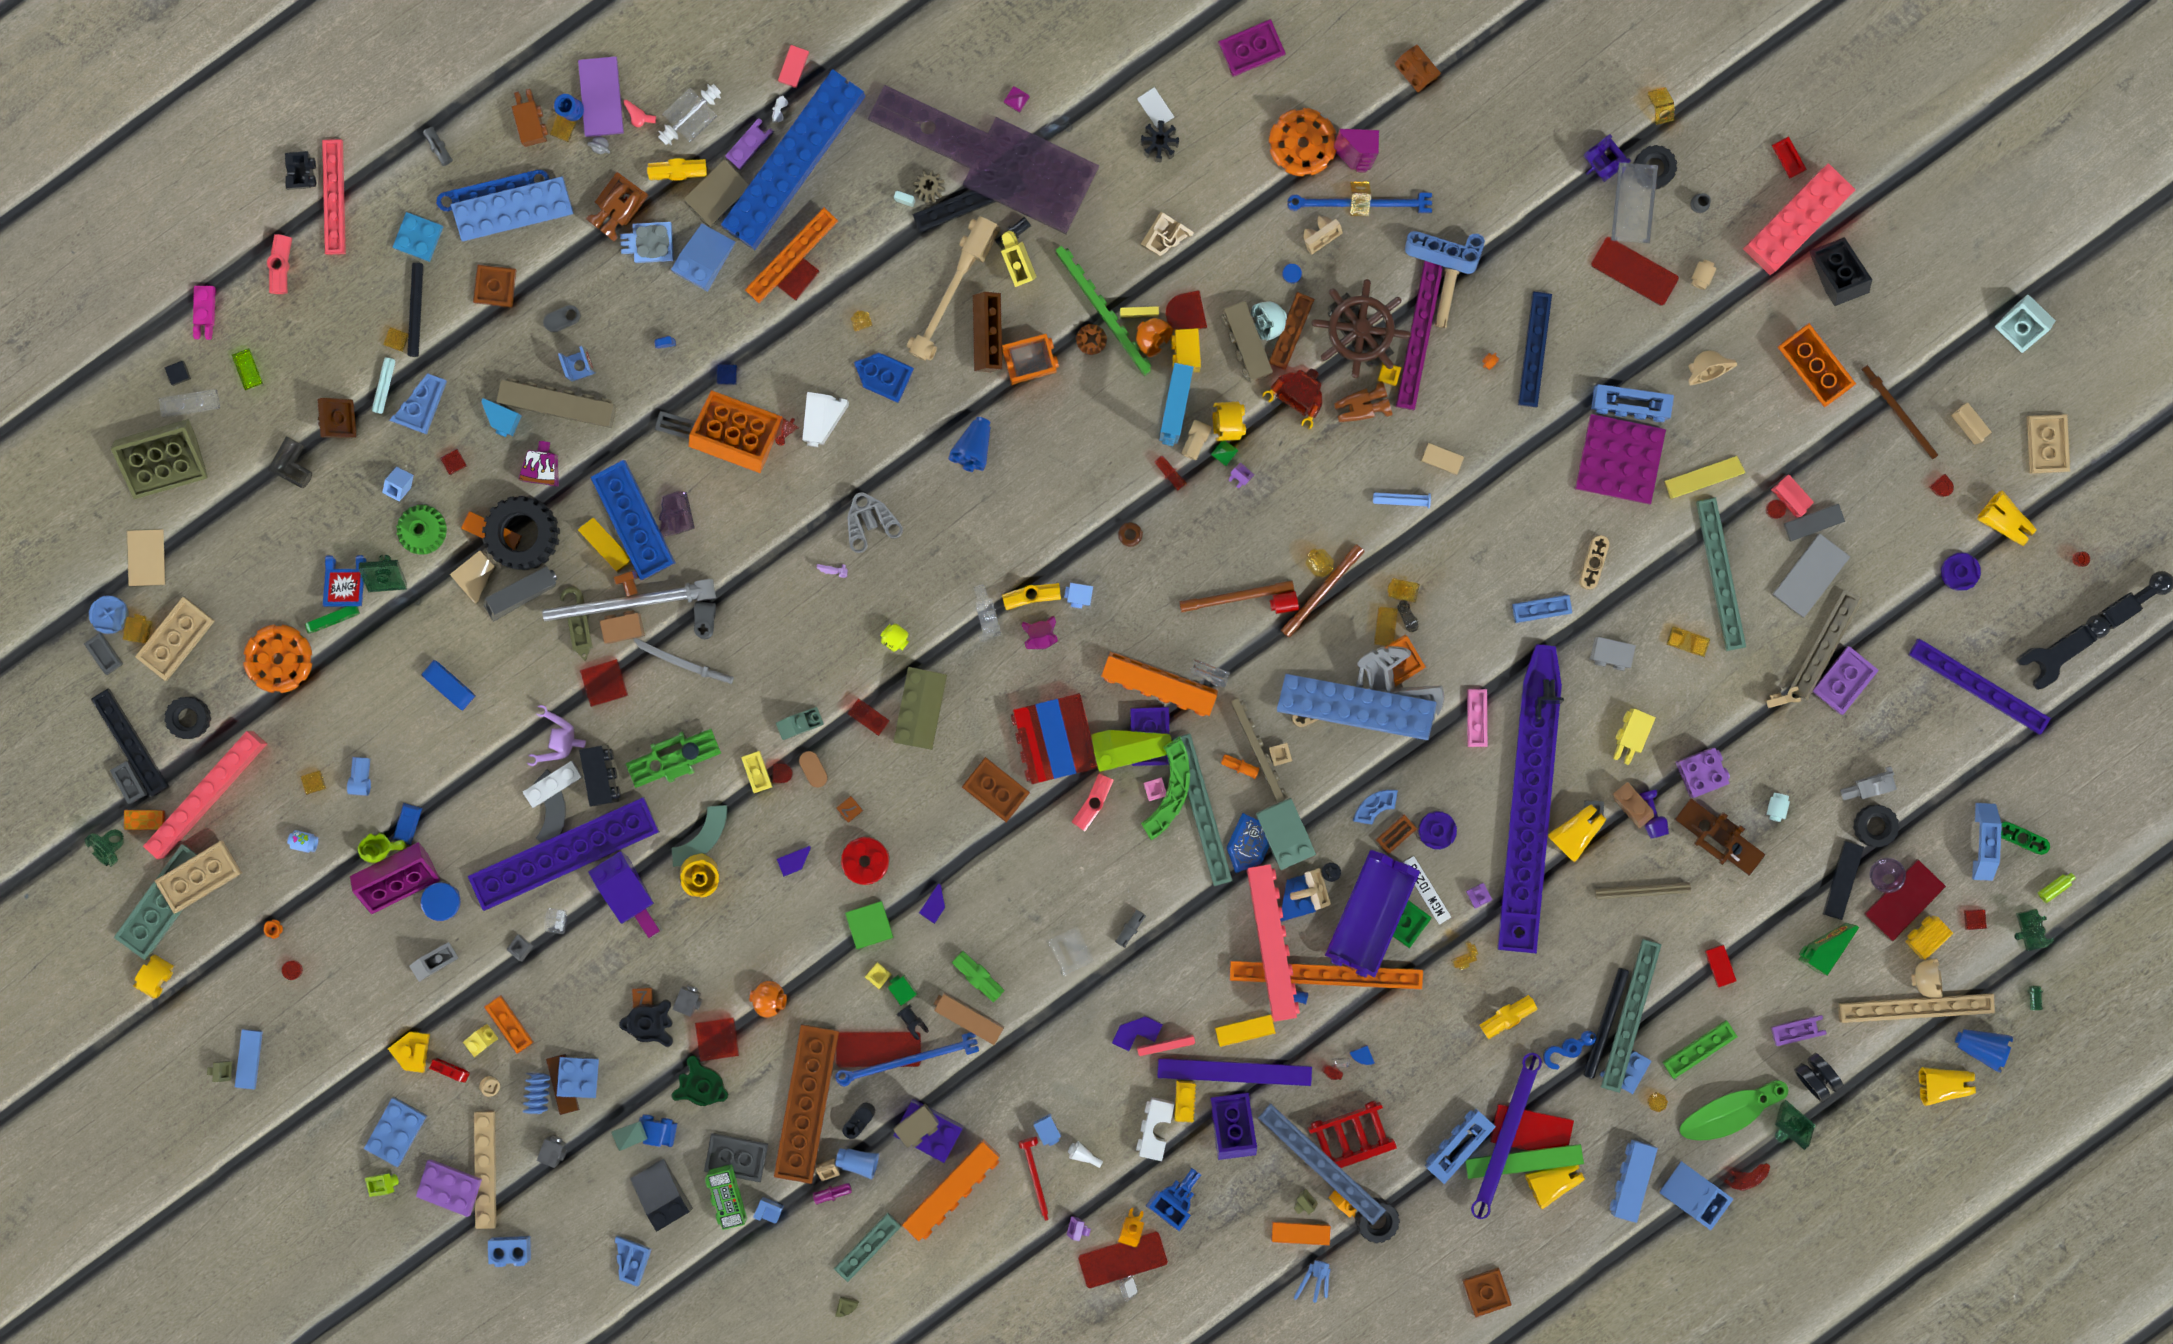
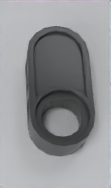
M568 305L547 314L543 324L548 331L558 332L579 322L581 313L575 306ZM574 310L576 317L573 320H568L566 318L567 311Z

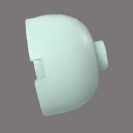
M1267 301L1255 304L1252 307L1251 316L1255 317L1256 323L1254 324L1262 340L1274 339L1284 331L1287 315L1278 304Z

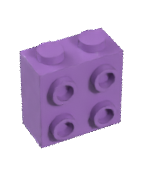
M1709 748L1676 761L1690 798L1698 797L1730 784L1728 781L1730 775L1728 770L1723 768L1721 763L1723 761L1722 755L1719 750L1716 751V748Z

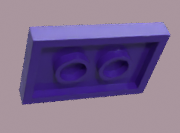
M1169 707L1130 708L1131 731L1170 734ZM1167 755L1133 763L1132 766L1169 765Z

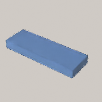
M1570 595L1512 604L1515 623L1572 614Z
M243 1029L241 1032L235 1079L236 1088L256 1089L263 1031Z

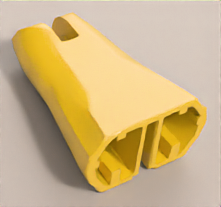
M2003 490L1992 497L1977 518L1980 522L2022 546L2028 542L2029 538L2018 528L2030 536L2037 530Z
M1592 804L1548 834V837L1574 862L1577 861L1606 821L1602 814L1596 816L1590 823L1587 821L1597 811Z
M1922 1067L1918 1072L1919 1083L1926 1086L1920 1087V1099L1924 1106L1976 1094V1086L1963 1084L1964 1082L1975 1081L1974 1072Z
M1579 1165L1542 1169L1525 1174L1526 1181L1530 1189L1533 1190V1196L1541 1210L1585 1180L1582 1172L1569 1176V1173L1580 1168Z

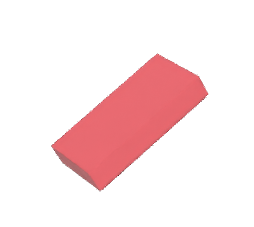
M790 45L778 82L797 88L809 51Z

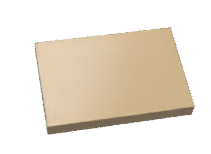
M2067 414L2027 416L2030 474L2070 472Z

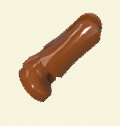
M623 183L598 206L601 209L598 214L588 215L586 220L600 229L614 242L617 239L615 231L617 224L624 225L640 197V194L634 191L625 201L623 196L630 188L626 183ZM610 216V220L602 227L605 219Z
M1383 381L1378 382L1373 391L1368 392L1366 388L1335 402V409L1348 406L1350 412L1337 416L1339 422L1374 418V412H1382L1387 417L1392 416L1388 398L1374 404L1371 403V400L1387 397Z

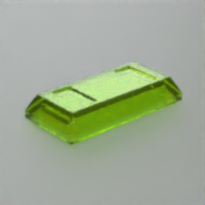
M250 348L232 354L245 391L263 384Z

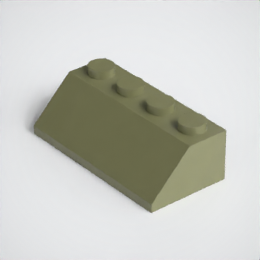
M908 667L893 743L933 750L947 679L946 674Z

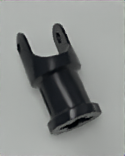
M909 1004L896 1015L902 1018L912 1036L919 1040L920 1038L915 1031V1027L917 1025L920 1026L926 1033L929 1030L922 1019L916 1016L911 1009L912 1006Z

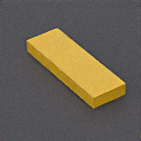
M1271 1014L1215 1027L1219 1047L1276 1034Z

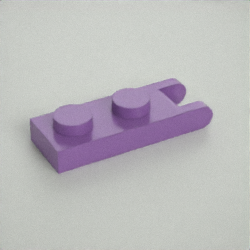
M757 119L725 155L739 170L743 168L774 132L771 128L766 133L758 127L762 123L761 119Z
M1817 1015L1771 1026L1775 1045L1780 1046L1826 1035V1030L1818 1031L1816 1021L1822 1020L1823 1016Z

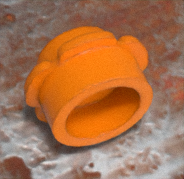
M1489 353L1483 359V368L1486 367L1488 370H1491L1500 359L1496 356L1497 353Z
M278 920L267 921L264 925V934L272 939L278 938L279 934L283 931V927Z

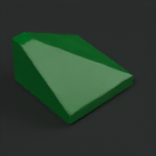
M1221 441L1211 455L1227 466L1238 450L1226 441Z

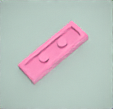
M1467 689V747H1488L1487 689Z

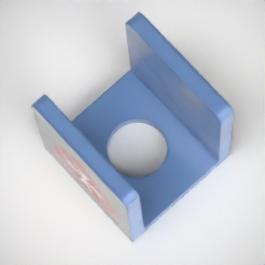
M579 346L581 352L568 357L562 353L558 354L565 377L572 382L596 374L589 352L583 346ZM578 360H582L585 363V368L582 371H577L574 367L575 362Z

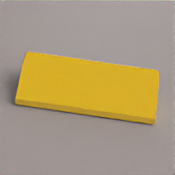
M595 518L590 519L578 529L616 572H620L631 561L623 548Z

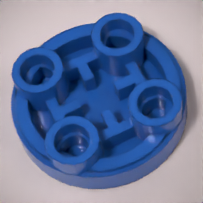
M445 882L434 883L428 886L421 897L423 912L427 917L435 921H444L454 917L460 908L459 890Z

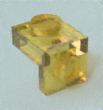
M1392 578L1388 585V596L1393 599L1416 603L1420 584Z
M1469 941L1465 942L1468 953L1451 959L1454 968L1462 970L1470 967L1469 963L1477 961V948L1475 944L1471 945Z

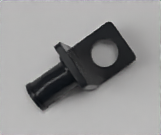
M1549 679L1543 680V696L1535 700V722L1541 720V704H1562L1564 698L1555 696L1554 679H1551V681Z

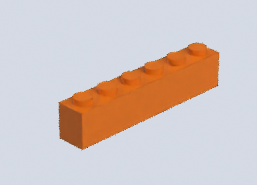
M1111 651L1101 675L1109 683L1114 684L1117 682L1128 690H1139L1141 694L1148 697L1153 695L1164 703L1172 702L1181 709L1187 710L1188 708L1194 710L1200 716H1210L1218 695V690Z
M983 1139L903 1222L902 1226L918 1242L922 1238L924 1240L927 1239L933 1232L931 1228L935 1224L939 1226L946 1219L944 1215L949 1210L951 1212L954 1211L960 1204L958 1200L962 1196L966 1198L973 1189L971 1187L976 1182L978 1184L982 1182L986 1177L984 1173L989 1168L993 1170L999 1164L1000 1154Z

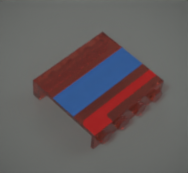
M1080 693L1013 710L1014 714H1011L1013 726L1017 725L1018 733H1015L1017 744H1022L1023 751L1020 752L1022 763L1026 762L1028 770H1024L1027 782L1031 781V784H1036L1098 768Z

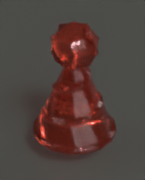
M783 418L781 436L775 439L777 445H784L785 438L796 429H799L798 426L793 424L794 418L790 421Z

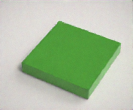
M882 901L845 913L856 949L894 938Z

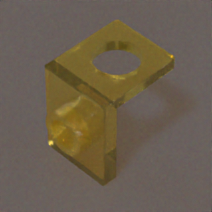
M1667 88L1648 91V97L1655 108V124L1673 121L1674 101ZM1663 111H1670L1667 117L1660 118V114Z
M1350 182V216H1369L1371 200L1370 183ZM1361 186L1365 189H1357L1356 187Z

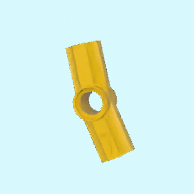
M676 158L669 159L668 162L648 163L647 174L649 180L669 179L678 181L691 177H707L706 160Z
M1059 583L1029 585L1025 588L1002 594L1006 611L1030 603L1061 600ZM1029 589H1034L1037 592V596L1034 599H1028L1026 592Z
M1527 995L1512 1005H1505L1496 1012V1015L1479 1026L1486 1037L1491 1039L1503 1030L1516 1026L1520 1023L1521 1019L1537 1011L1538 1008L1534 1000Z

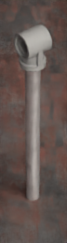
M713 579L696 581L692 585L686 583L685 588L546 609L542 612L544 621L683 599H688V602H693L695 599L697 601L716 599Z

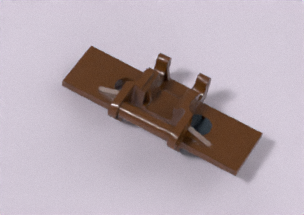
M1690 798L1674 820L1696 835L1698 838L1694 844L1701 846L1717 858L1721 865L1729 860L1750 876L1766 854L1740 835L1744 832L1745 828L1741 825L1737 826L1727 819V814L1722 812L1718 817H1715ZM1702 820H1707L1710 824L1709 829L1706 831L1701 830L1699 827V823ZM1706 835L1726 849L1724 854L1704 840Z

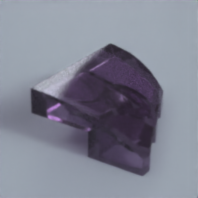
M676 491L663 496L661 503L662 511L659 515V520L661 521L660 532L663 538L695 529L687 492Z

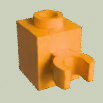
M1334 1190L1328 1198L1349 1218L1351 1216L1355 1218L1356 1209Z
M1131 1208L1128 1217L1125 1218L1122 1224L1118 1242L1137 1247L1144 1226V1222H1141L1144 1213L1141 1211L1139 1216L1135 1217L1133 1215L1134 1208Z

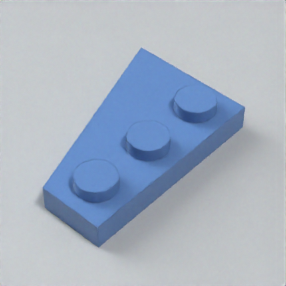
M427 373L413 390L412 395L400 406L399 411L389 421L427 434L447 381Z

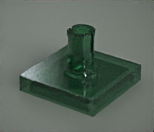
M380 555L379 561L359 563L358 569L368 593L407 590V582L398 560H391L389 555H385L383 560V555Z
M1785 1100L1780 1105L1775 1125L1780 1129L1775 1133V1137L1781 1143L1790 1137L1805 1150L1810 1146L1815 1124Z

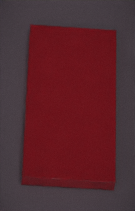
M1916 859L1864 915L1887 938L1894 941L1946 886L1919 859Z

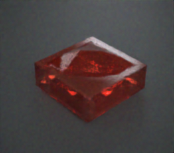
M1324 1064L1322 1072L1329 1079H1342L1343 1072L1341 1070Z

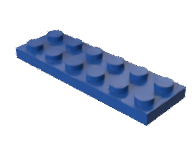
M622 460L590 477L640 580H644L675 564L673 556L626 460Z

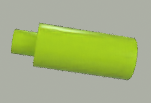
M2069 873L2067 876L2061 875L2038 892L2039 897L2045 903H2048L2071 887V882L2076 877L2072 873Z

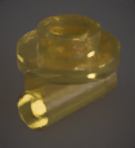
M857 311L851 317L854 331L873 326L867 312Z

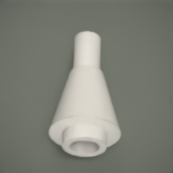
M1079 1141L1072 1143L1069 1147L1070 1159L1101 1167L1103 1161L1093 1156Z

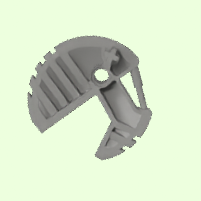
M1398 646L1380 647L1377 651L1372 650L1359 659L1357 664L1360 669L1356 687H1363L1365 669L1368 674L1370 690L1435 701L1437 703L1435 714L1437 712V716L1439 715L1445 698L1442 685L1395 688L1393 668L1411 655L1410 650Z

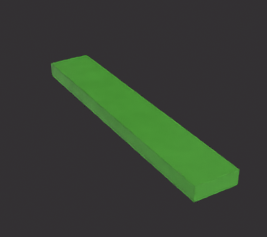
M1581 1144L1509 1153L1502 1175L1584 1164ZM1492 1155L1467 1158L1468 1179L1484 1177Z

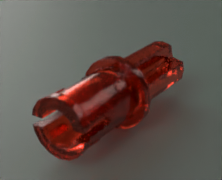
M1163 455L1155 460V464L1165 475L1164 478H1168L1177 491L1187 484L1176 471L1177 468L1174 469Z

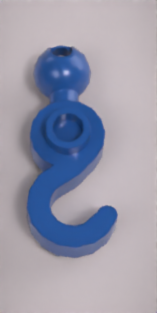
M1584 1031L1578 1040L1568 1038L1563 1041L1562 1048L1558 1046L1548 1047L1543 1054L1544 1063L1549 1068L1558 1070L1560 1066L1550 1060L1552 1053L1557 1052L1563 1056L1575 1058L1580 1055L1583 1045L1590 1046L1595 1043V1034L1592 1031Z

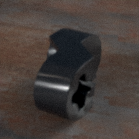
M862 1103L855 1110L842 1129L845 1137L855 1139L864 1130L875 1115L876 1110L872 1104Z

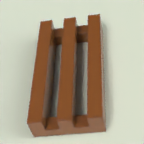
M1404 814L1375 840L1387 854H1390L1417 828ZM1405 820L1406 823L1383 843L1382 839ZM1408 826L1411 827V829L1407 831L1400 839H1398L1391 847H1387V845L1394 838H1396L1403 830H1405Z

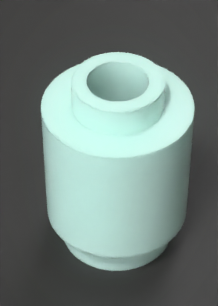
M1779 793L1773 794L1766 815L1770 816V820L1781 822V819H1786L1790 801H1788L1789 796Z

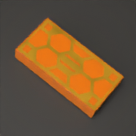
M124 810V829L158 830L165 822V810Z

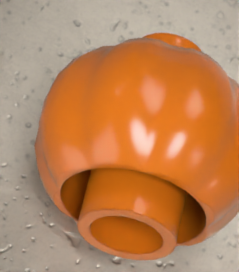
M765 981L759 984L755 991H751L749 1001L753 1003L757 1014L769 1018L777 1015L781 1009L785 1008L787 996L778 983Z

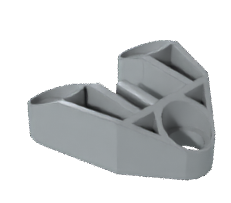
M858 493L854 496L847 517L850 548L856 553L864 552L868 546L858 515H862L868 531L878 527V524L872 512L874 508L886 534L890 538L896 539L903 534L902 525L884 503L866 493ZM860 496L867 498V504L864 507L857 505L856 501ZM893 524L898 525L900 528L897 535L889 533V527ZM856 539H862L864 542V547L860 550L853 547V542Z

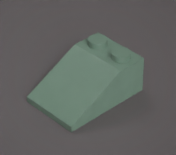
M1291 798L1256 813L1280 870L1316 855Z

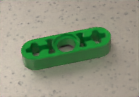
M348 606L307 622L304 625L307 633L310 634L355 617L360 612L357 606Z
M2001 822V827H2006L2007 830L2014 832L2013 835L2003 834L2001 830V839L2034 854L2044 855L2050 850V843L2047 839L2010 822ZM2020 833H2025L2027 836V841L2023 844L2018 841ZM2032 841L2041 843L2044 848L2038 850V847L2031 843Z

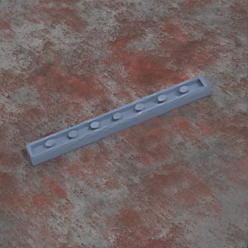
M1272 1104L1258 1117L1372 1225L1385 1213L1386 1210Z

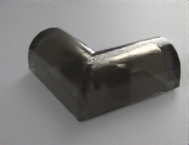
M286 436L268 470L300 488H305L312 478L311 471L296 463L304 445Z

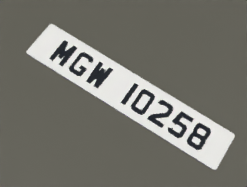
M1413 856L1403 862L1420 871L1415 886L1438 924L1440 925L1450 919L1449 912L1415 857Z

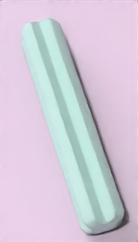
M384 358L372 406V411L382 414L395 366V360L392 358Z

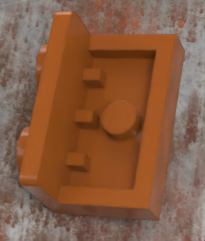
M1417 44L1403 53L1394 63L1417 92H1420L1427 84L1441 74Z

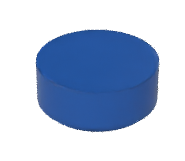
M1288 264L1282 272L1283 279L1290 284L1298 282L1302 275L1301 268L1296 264Z

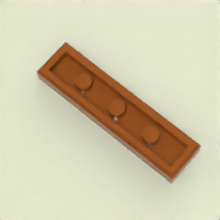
M1299 292L1296 293L1287 315L1285 329L1279 335L1269 359L1271 365L1286 370L1315 300L1314 298Z

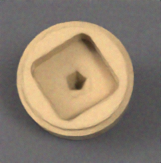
M487 1076L480 1082L479 1089L483 1095L491 1097L498 1093L500 1083L495 1077Z

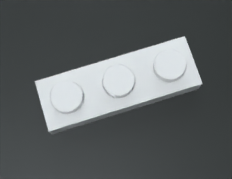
M570 761L524 790L523 794L532 808H535L583 776L574 762Z

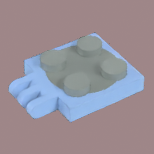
M671 222L633 224V233L620 234V239H628V241H622L621 246H628L629 248L621 249V254H634L635 263L674 261Z

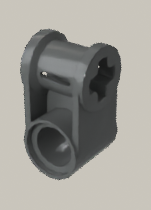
M695 602L694 632L701 639L706 640L713 635L716 614L715 603ZM703 626L708 629V632L706 631L704 635L699 631L703 629Z

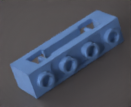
M1597 384L1594 387L1591 409L1596 410L1598 414L1614 412L1615 416L1627 417L1628 414L1634 415L1635 419L1645 420L1646 417L1653 418L1655 422H1665V420L1671 418L1674 395ZM1616 398L1647 402V400L1660 401L1649 402V408L1620 403L1611 405L1616 401Z
M1477 1109L1474 1111L1470 1110L1464 1117L1465 1121L1462 1125L1458 1124L1451 1133L1453 1135L1448 1140L1444 1139L1440 1143V1149L1437 1153H1432L1426 1159L1427 1164L1425 1167L1443 1184L1451 1178L1496 1127ZM1470 1130L1475 1137L1471 1136L1452 1158L1453 1162L1451 1163L1444 1156H1448L1468 1134L1467 1131Z

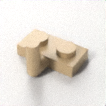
M1320 868L1304 873L1308 889L1290 893L1291 900L1311 896V902L1315 910L1331 905Z

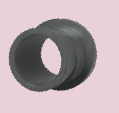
M1705 193L1695 195L1690 202L1691 209L1696 213H1704L1710 207L1711 198ZM1698 198H1703L1706 206H1701L1698 203Z

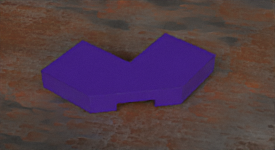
M1147 1016L1124 1023L1119 1026L1112 1044L1130 1051L1137 1034L1155 1042L1163 1024Z

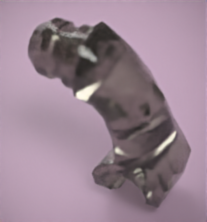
M1401 600L1397 609L1408 632H1415L1419 627L1418 619L1413 615L1410 604L1406 600Z

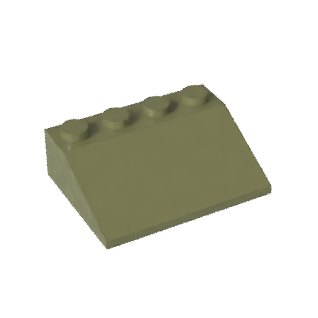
M189 419L116 439L111 446V451L133 499L208 478L198 441Z

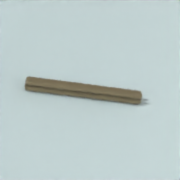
M1689 882L1601 888L1595 889L1596 899L1689 893L1691 892V885Z

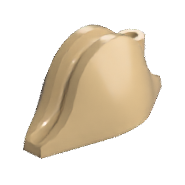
M1704 351L1695 358L1694 363L1688 366L1692 373L1689 385L1713 380L1736 367L1737 362L1724 358L1718 352Z

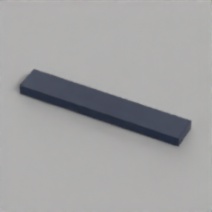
M1532 292L1518 406L1538 407L1552 294Z

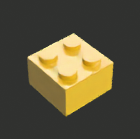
M1198 328L1175 330L1174 335H1171V350H1175V354L1172 357V367H1174V363L1194 366L1193 373L1200 372L1201 360Z

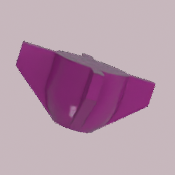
M1051 616L1047 621H1038L1032 625L1026 622L1021 623L1023 630L1029 637L1024 642L1026 649L1043 650L1058 641L1057 636L1053 633L1056 624L1054 616Z

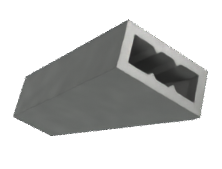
M546 566L486 597L484 607L494 622L554 588L557 576L553 570H549Z

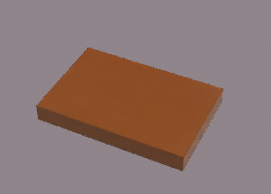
M986 757L962 786L963 789L1006 823L1030 794L1027 789Z

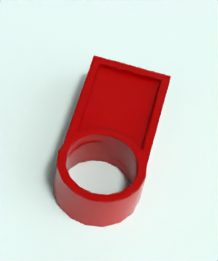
M439 1058L432 1059L429 1067L433 1071L466 1083L470 1074L467 1070Z

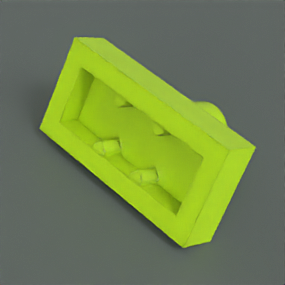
M387 1173L365 1178L369 1197L393 1193V1186L399 1183L397 1175Z

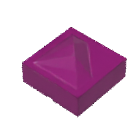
M1013 86L1004 100V104L1020 113L1030 96Z

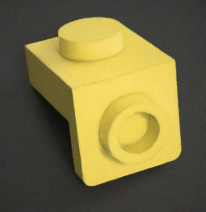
M486 1024L463 1043L473 1057H476L497 1041L498 1037L489 1025Z

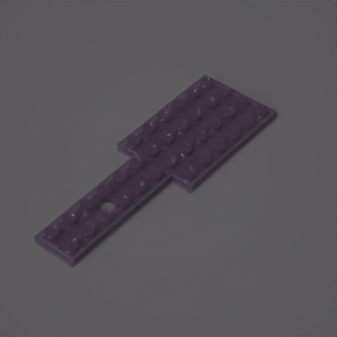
M884 85L868 117L869 121L970 168L963 183L964 187L1066 235L1100 166L998 117L995 118L989 132L986 133ZM932 121L936 126L935 131L932 134L923 133L921 131V124L923 122Z

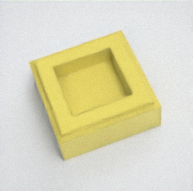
M877 962L865 978L880 989L892 974Z

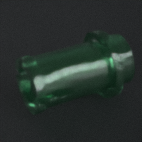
M2029 986L2027 992L2030 993V1010H2043L2042 993L2044 990L2041 989V986Z

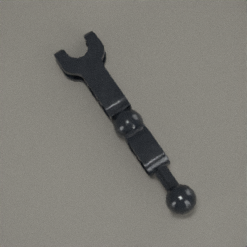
M2166 571L2154 573L2150 578L2149 585L2135 595L2132 592L2124 595L2098 613V615L2091 616L2086 621V624L2077 627L2048 648L2028 649L2016 658L2017 663L2020 666L2036 662L2040 666L2041 671L2040 675L2033 681V686L2036 690L2047 687L2058 679L2060 668L2065 662L2098 639L2105 637L2110 632V629H2115L2143 609L2142 603L2155 594L2166 595L2173 590V576Z

